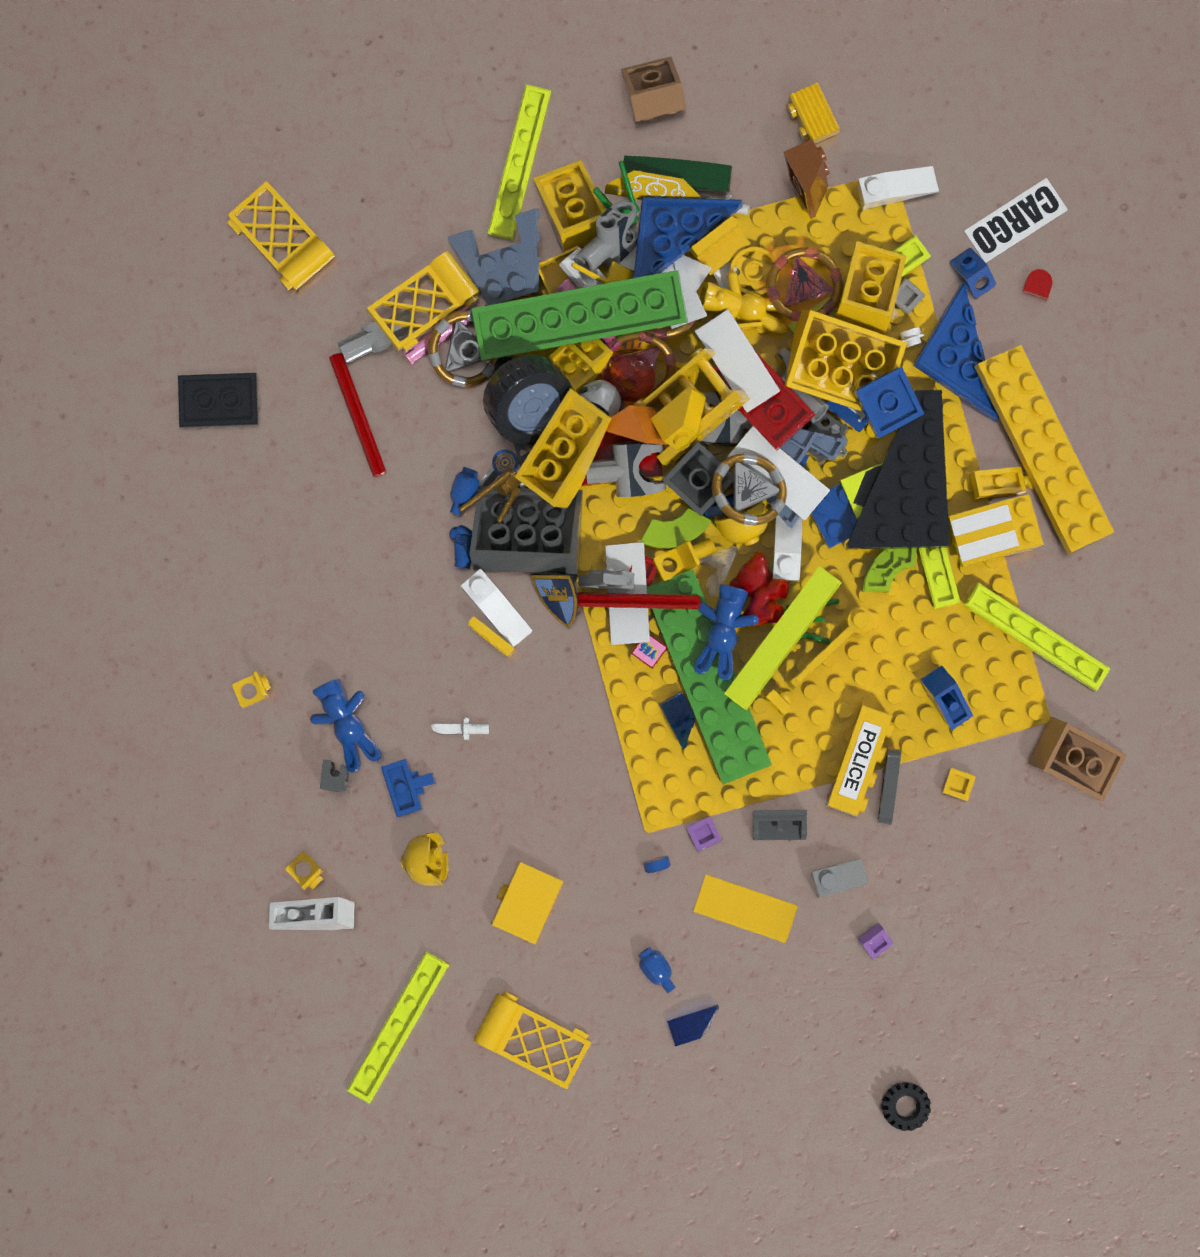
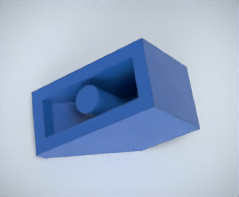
M942 665L920 679L929 698L951 730L973 717L957 682Z

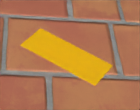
M706 874L693 912L786 943L798 905Z

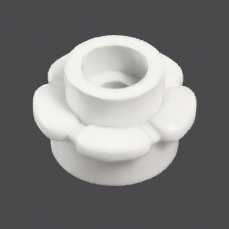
M920 327L899 333L901 340L907 343L906 347L922 343L920 337L924 336L921 333Z

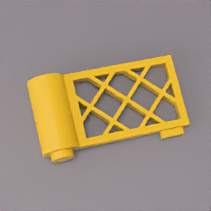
M267 181L228 214L230 220L227 223L238 235L243 232L282 275L278 278L288 291L291 288L297 291L335 257L328 246L308 227ZM268 190L273 196L272 206H258L259 197ZM277 201L281 204L282 207L277 206ZM244 210H254L253 223H241L237 216ZM258 211H272L271 224H257ZM276 211H284L290 214L289 225L275 224ZM247 228H252V234ZM256 229H271L270 242H259L256 239ZM275 229L289 230L288 243L274 242ZM293 230H304L310 236L303 243H292ZM273 247L288 248L287 257L280 263L273 258Z
M445 251L425 268L367 307L366 311L396 350L399 351L403 348L407 352L418 344L416 338L438 324L443 318L464 306L470 308L479 301L478 295L480 290L451 253ZM427 274L433 282V290L418 288L419 279ZM402 291L412 292V305L397 303L398 294ZM417 293L432 296L430 308L415 306ZM435 296L446 298L451 306L446 310L434 309ZM382 305L393 307L392 318H381L375 310ZM396 308L411 310L410 323L395 320ZM415 311L429 313L428 323L425 325L413 323ZM394 325L408 327V337L400 342L393 334Z
M863 607L852 610L845 619V630L788 683V686L794 690L850 636L859 638L866 635L874 624V617L871 611Z
M506 991L502 995L497 993L473 1041L567 1089L591 1044V1041L587 1040L589 1034L575 1027L573 1031H570L516 1003L518 997ZM525 1013L533 1017L536 1028L521 1033L518 1022L522 1014ZM537 1020L546 1025L539 1027ZM516 1027L518 1034L511 1036ZM549 1027L556 1029L559 1040L544 1045L540 1030ZM537 1032L541 1046L526 1050L522 1036ZM561 1033H563V1034H565V1035H567V1036H569V1037H568V1038H565V1039H562ZM520 1038L524 1052L512 1055L504 1051L509 1040ZM575 1039L583 1043L578 1054L568 1057L564 1042ZM561 1044L565 1058L550 1063L546 1048ZM543 1049L547 1064L539 1067L531 1065L528 1054ZM524 1055H525V1058H526V1061H527V1062H525V1061H523V1060H521V1059H519V1058H517V1057H521V1056H524ZM575 1059V1061H574V1063H573V1065H572V1067H571L569 1061ZM563 1062L567 1063L569 1073L565 1081L554 1077L551 1066ZM549 1068L550 1074L542 1071V1069Z

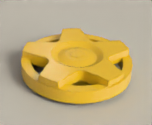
M749 247L740 251L734 257L730 272L734 271L735 266L740 270L738 280L741 293L764 295L772 290H767L765 281L771 265L765 263L766 256L778 268L779 266L775 257L766 249ZM754 252L750 259L743 257L747 253ZM750 285L754 291L746 290L744 287Z

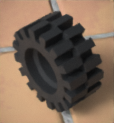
M902 1082L895 1084L887 1090L882 1099L883 1104L881 1105L884 1118L891 1126L901 1131H913L916 1128H920L925 1121L927 1122L928 1115L931 1113V1102L927 1096L928 1094L921 1087L913 1083ZM903 1096H910L916 1102V1111L909 1117L900 1116L896 1110V1103Z

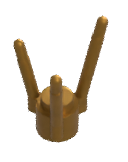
M507 468L493 483L463 504L459 511H464L493 489H496L503 496L510 494L497 519V522L501 523L514 499L521 493L518 486L522 482L515 478L517 473L514 470Z

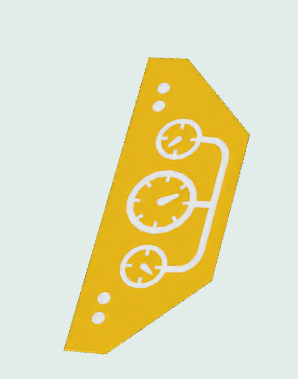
M636 170L627 173L635 199L642 200V197L703 199L684 179ZM622 176L606 184V194L628 197Z

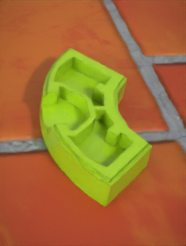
M688 508L681 517L673 521L662 522L652 519L640 542H644V545L653 548L672 549L687 541H694L707 529L712 520L703 515L700 516Z
M917 548L885 549L874 559L868 568L862 592L889 593L891 582L899 572L907 568L916 567Z

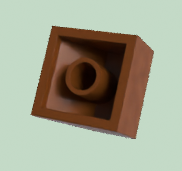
M813 139L784 151L789 180L810 219L816 217L828 188L826 176L830 174L825 163L827 161L825 152L821 146L816 147Z

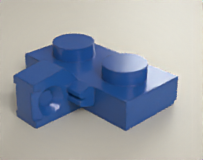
M407 759L382 766L381 769L396 817L422 810L418 795L424 794L423 787L436 783L433 773L419 776L418 771L411 772Z

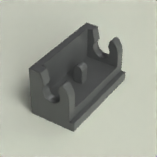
M323 759L320 789L350 793V788L348 787L349 771L347 767L342 764L340 771L335 770L334 762Z
M807 810L753 811V840H806Z

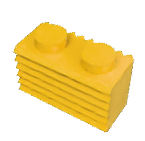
M818 82L789 95V103L786 106L791 117H797L800 124L797 129L803 142L813 139L816 144L839 133L840 128Z

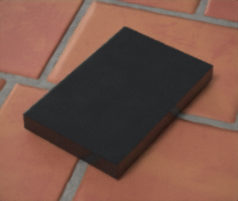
M257 373L178 375L180 429L259 426Z

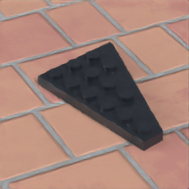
M942 390L914 391L924 415L898 428L886 453L884 462L878 471L876 480L862 507L860 516L855 523L852 534L846 543V550L949 547Z

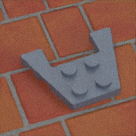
M539 208L515 215L521 242L479 255L473 230H467L448 237L449 242L488 305L504 303L539 292V258H537V242H540V232H538Z
M800 429L780 449L799 465L810 448L834 462L845 445L846 440ZM772 496L766 499V501L772 507L777 497ZM787 505L784 506L779 514L781 519L791 529L800 517Z

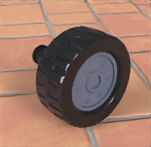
M524 355L514 359L509 356L501 357L495 362V372L484 390V411L493 427L504 439L518 445L536 444L570 388L572 389V385L558 365L544 356Z

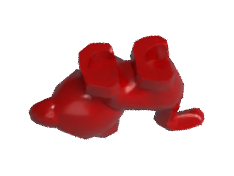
M756 552L750 561L740 568L737 576L729 584L731 587L747 591V597L752 598L744 613L740 615V617L757 615L759 622L756 625H752V627L777 623L784 614V608L775 602L779 598H786L789 592V582L781 579H772L773 574L767 566L765 555L761 552Z

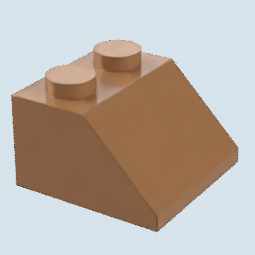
M671 56L621 69L631 110L636 122L641 120L647 121L653 117L665 114H675L686 109L682 83Z

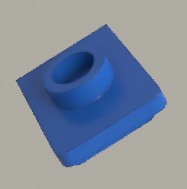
M972 248L966 249L950 261L951 266L966 280L974 298L980 297L996 285L989 266ZM987 277V282L983 287H975L978 279Z

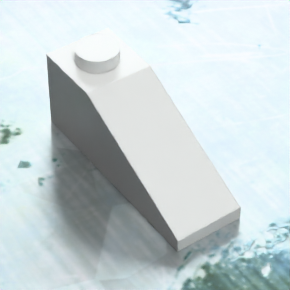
M933 166L859 178L856 184L862 210L939 192Z
M779 515L775 518L772 579L786 580L789 583H798L800 580L801 517L798 518L792 529L786 525Z
M479 569L461 585L463 591L512 647H515L533 631L482 569Z
M340 897L270 903L269 929H353L355 902Z

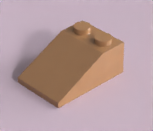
M1051 716L1028 764L1103 802L1127 755L1071 724Z

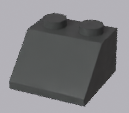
M697 442L662 481L697 514L702 516L716 503L712 492V480L714 472L722 462L703 444ZM730 470L722 479V492L724 495L734 485V473Z

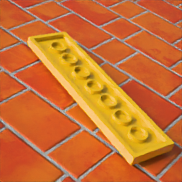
M1022 345L974 366L1067 555L1114 533Z

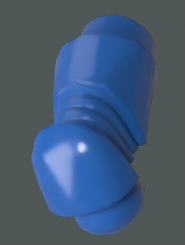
M463 525L455 526L449 533L451 540H455L454 566L470 569L472 530Z

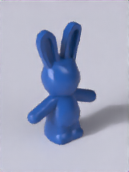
M721 584L716 611L706 603L700 602L698 611L714 622V624L707 633V645L697 659L694 670L700 675L706 673L711 667L716 654L719 653L718 674L722 680L727 681L733 675L732 651L737 643L735 628L756 625L759 622V618L757 615L740 617L748 596L747 591Z
M341 679L331 680L314 689L312 692L321 701L323 710L326 713L313 714L310 717V721L312 724L334 723V734L343 746L348 771L357 772L360 768V758L356 743L369 760L378 761L381 758L379 747L365 734L362 721L357 716L352 715L365 697L364 692L357 691L348 701Z

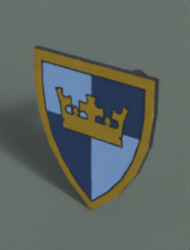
M531 574L530 577L539 599L546 609L569 629L574 623L578 612V595L574 584L578 580L577 574Z

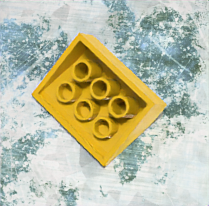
M802 310L793 337L785 386L863 412L853 391L900 367L907 343L812 310Z

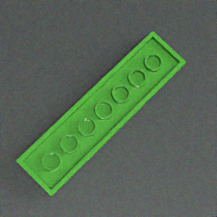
M679 270L472 308L481 361L688 323Z
M693 569L674 576L667 581L647 587V594L699 595L701 602L707 604ZM652 608L722 785L771 766L772 763L750 709H743L724 694L736 678L734 669L733 675L729 680H722L718 674L719 653H717L706 673L700 675L694 670L697 659L707 645V633L714 622L700 613L698 609Z

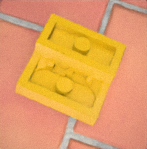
M600 339L560 346L547 358L558 365L571 383L572 389L579 393L583 386L594 381L600 374L613 352Z

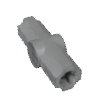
M406 309L397 313L395 320L410 323V311ZM375 321L365 325L361 329L362 331L337 342L347 363L370 352L382 351L392 345ZM394 325L393 334L397 339L408 335L409 328Z

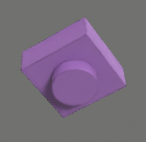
M711 817L686 828L697 852L721 841Z
M879 923L858 938L872 960L894 944Z

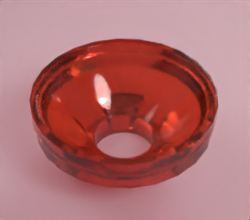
M628 354L617 358L611 364L608 371V382L617 388L621 400L635 402L644 399L652 391L655 384V371L645 358ZM625 378H634L638 386L633 390L626 389L622 384Z

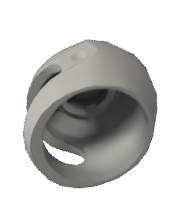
M592 381L583 386L579 392L581 396L610 417L617 414L620 409L621 396L617 388L608 381Z

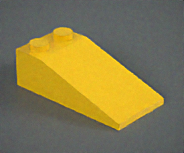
M570 388L515 475V478L553 507L568 508L585 479L612 418Z

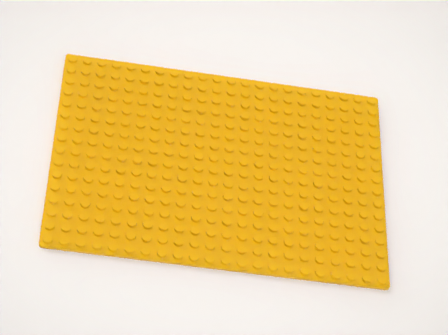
M858 180L827 188L816 217L810 219L798 196L750 209L748 215L733 214V217L739 223L738 228L751 243L747 248L760 247L766 249L778 262L780 271L776 287L761 296L763 298L787 297L792 301V307L790 308L792 310L791 319L784 317L778 311H766V313L782 320L786 324L787 332L784 335H777L763 326L761 329L742 331L759 355L768 353L777 359V374L781 378L785 374L786 364L779 358L777 353L782 348L791 352L794 337L788 325L800 317L802 310H810L832 295L833 283L842 280L844 285L856 241L888 251H894L913 237L903 201L862 210L856 185ZM807 247L805 257H798L790 261H786L782 257L783 253L791 249ZM691 249L684 254L685 256L696 260L690 252ZM819 250L831 257L838 266V269L829 271L823 263L818 261ZM754 252L747 253L743 257L750 259ZM766 256L765 263L772 266V261ZM600 264L597 268L607 277L610 267ZM919 265L902 277L901 282L907 278L925 294V297L908 316L895 306L899 315L890 321L885 335L902 341L899 333L916 327H920L921 333L924 334L923 337H920L922 343L905 348L900 367L903 368L913 391L942 390L948 516L986 506L990 503L988 498L975 499L970 474L974 471H980L960 398L913 366L938 323L922 265ZM799 266L808 273L810 281L820 287L821 290L808 281L813 289L812 291L806 281H804V296L801 282L800 289L795 298L799 286ZM707 274L706 278L696 291L699 299L702 287L705 283L710 282L719 286L714 275L709 276ZM539 277V292H536V293H533V294H529V295H526V296H523V297H520V298H517V299H513V300H510V301H515V300H520V299L531 298V297H536V296H541V295H543L541 291L544 290L545 288H544V286H543V284H542V282H541L540 277ZM750 285L744 287L746 290L754 291ZM705 310L706 317L688 323L691 328L673 338L667 339V329L671 328V326L655 328L654 334L663 339L671 348L673 353L670 355H663L656 346L651 344L653 338L642 335V350L613 352L609 368L602 370L594 381L613 378L620 387L625 389L622 398L625 408L633 405L637 393L656 390L663 384L662 381L666 375L667 365L672 364V362L687 364L692 353L700 348H705L695 331L719 316L720 313ZM736 316L735 321L737 324L747 323ZM560 346L514 354L513 356L517 358L524 355H540L547 358ZM644 354V360L648 359L644 364L650 365L654 363L652 371H647V366H644L642 372L639 373H642V375L646 374V376L640 377L642 382H640L639 378L637 382L636 377L635 384L629 379L630 376L626 372V369L628 372H630V369H633V365H631L633 361H630L629 364L628 361L632 358H641L642 356L637 355ZM712 358L708 360L712 367L716 365ZM700 369L696 389L701 393L717 391ZM651 373L650 378H649V382H648L645 377L648 378V377H649V374ZM660 401L653 407L656 414L663 409L664 405ZM827 410L826 413L838 422L847 424L830 410ZM809 421L801 429L807 431L813 422ZM827 421L822 422L823 426H828L830 424ZM869 423L866 424L860 433L847 424L848 432L845 435L848 440L846 445L847 454L844 457L838 456L834 462L827 459L822 466H819L817 461L809 456L804 469L828 489H831L841 484L840 480L883 463L895 435L890 432L881 438H876ZM744 430V436L748 433L749 430ZM703 444L721 462L729 458L728 455L736 447ZM684 456L672 466L662 465L663 477L650 479L662 481ZM732 466L731 468H729V470H730L731 472H733V473H734V466ZM616 483L580 487L579 490L583 491L578 580L576 581L578 592L608 593V588L597 589L579 587L578 585L579 576L589 575L590 570L601 571V569H607L605 546L640 543L652 519L662 522L673 521L681 517L688 508L693 509L667 484L666 489L663 491L635 497H617ZM734 485L725 493V496L734 494ZM765 499L763 500V503L765 504V507L768 512L771 508V505ZM705 513L703 514L704 517L712 521L707 529L692 541L691 544L695 545L710 538L714 543L716 552L700 559V565L693 568L707 605L715 611L719 600L720 585L729 586L730 581L737 576L740 568L750 561L756 552H761L765 555L767 566L772 573L775 518L768 522L765 531L758 536L760 539L758 542L745 546L744 543L735 544L726 540L717 529L714 521L715 517L709 518ZM811 514L806 520L802 519L800 580L798 583H789L788 596L777 599L775 603L783 606L784 609H786V605H791L817 568L821 566L842 582L829 599H839L840 602L824 606L817 617H824L825 621L812 622L806 632L830 639L832 643L845 630L844 622L846 617L852 610L859 607L867 608L871 611L874 617V624L871 630L863 637L855 638L850 636L805 680L792 690L788 683L829 645L803 637L800 638L749 707L772 765L722 785L668 649L654 668L651 669L631 654L638 643L611 645L609 607H583L644 830L648 833L835 782L862 705L892 715L891 722L895 723L891 737H885L882 747L886 748L881 763L876 762L874 771L885 767L887 748L901 749V764L1048 723L1051 716L1032 650L963 606L976 584L980 583L1020 609L1005 557L961 568L949 526V547L946 550L960 603L934 610L918 548L916 567L907 568L899 572L891 582L889 593L862 592L868 568L874 559L885 549L846 550L848 540L828 549ZM644 545L645 556L652 559L672 550ZM671 558L664 559L662 564L664 570L670 573L674 572L676 569L675 561ZM658 571L656 572L651 585L662 582V579ZM747 597L743 605L741 614L744 613L745 609L751 603V597ZM648 608L649 634L666 646L652 608ZM776 623L735 628L737 643L732 651L736 677ZM941 665L957 682L973 714L972 718L953 730L948 727L920 679ZM773 689L777 693L782 690L791 700L789 705L792 709L784 717L765 699Z

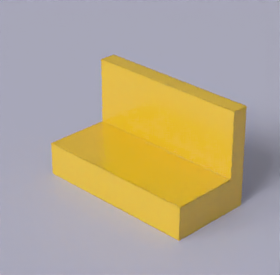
M733 215L691 247L690 252L695 259L711 267L708 273L709 276L731 261L740 251L751 245L738 228L739 223Z

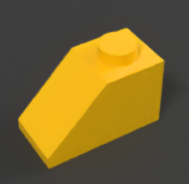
M688 386L651 418L663 442L678 450L698 433L706 400L703 393L692 386Z

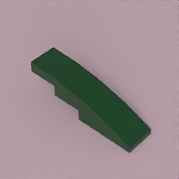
M624 155L623 162L627 173L636 170L681 178L695 191L729 192L732 172L731 165L683 159Z

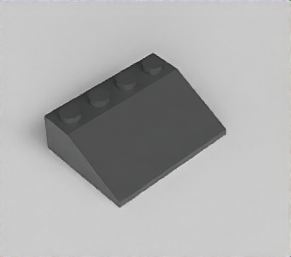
M478 486L477 494L487 486ZM518 487L521 493L514 499L501 523H498L497 519L510 494L503 496L496 489H493L476 502L470 546V559L473 570L578 574L582 490H578L568 508L553 507L530 488Z

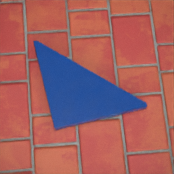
M642 197L633 278L663 272L688 252L692 246L740 210L743 205L742 200Z
M963 282L952 297L913 366L991 420L996 421L999 416L974 367L985 361L981 340L979 341L975 327L977 324L972 305L969 302L967 284Z

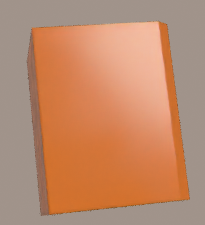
M629 405L611 417L612 419L606 430L607 432L643 443L668 445L663 442L651 421V418L656 414L653 407Z

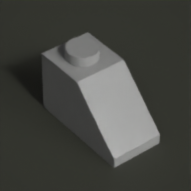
M862 859L811 872L817 898L869 884Z

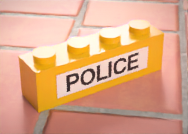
M864 705L860 707L826 807L855 817L858 816L859 812H865L869 798L865 797L867 788H873L878 774L873 772L876 762L881 763L886 752V748L882 747L885 737H891L895 723L891 722L892 715Z

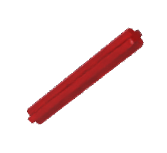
M342 353L333 354L329 359L372 475L374 477L386 473V469Z
M577 592L578 607L699 609L701 604L699 595Z

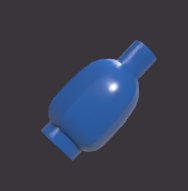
M463 467L462 471L456 474L450 491V498L453 502L450 513L460 516L461 511H459V508L475 496L479 486L477 471Z
M650 946L638 955L641 970L653 984L662 985L667 993L676 988L670 980L671 968L661 952L653 951Z

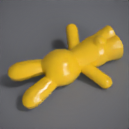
M734 271L729 272L727 275L729 289L721 288L710 282L703 285L700 301L704 310L720 314L729 310L734 319L738 316L747 323L762 322L763 327L777 335H784L787 332L786 324L782 320L766 313V311H777L771 301L781 299L788 308H791L792 301L789 298H763L756 293L741 295L738 275Z

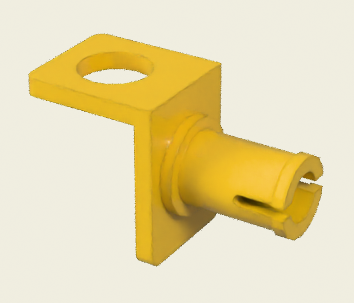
M710 538L695 545L687 541L670 551L654 557L653 562L662 581H667L674 576L700 565V559L714 554L716 549ZM665 558H671L675 561L676 569L674 572L670 573L664 570L662 564Z

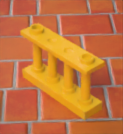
M700 348L691 354L689 357L690 361L645 400L640 399L633 404L635 406L654 407L661 401L666 406L673 400L669 394L679 385L684 390L688 386L696 389L688 377L699 368L722 396L720 398L722 402L715 408L713 406L710 407L705 401L698 433L685 446L677 450L670 445L663 444V452L657 456L662 465L672 466L690 451L697 442L704 439L750 400L745 391L730 390L708 362L716 354L711 349Z

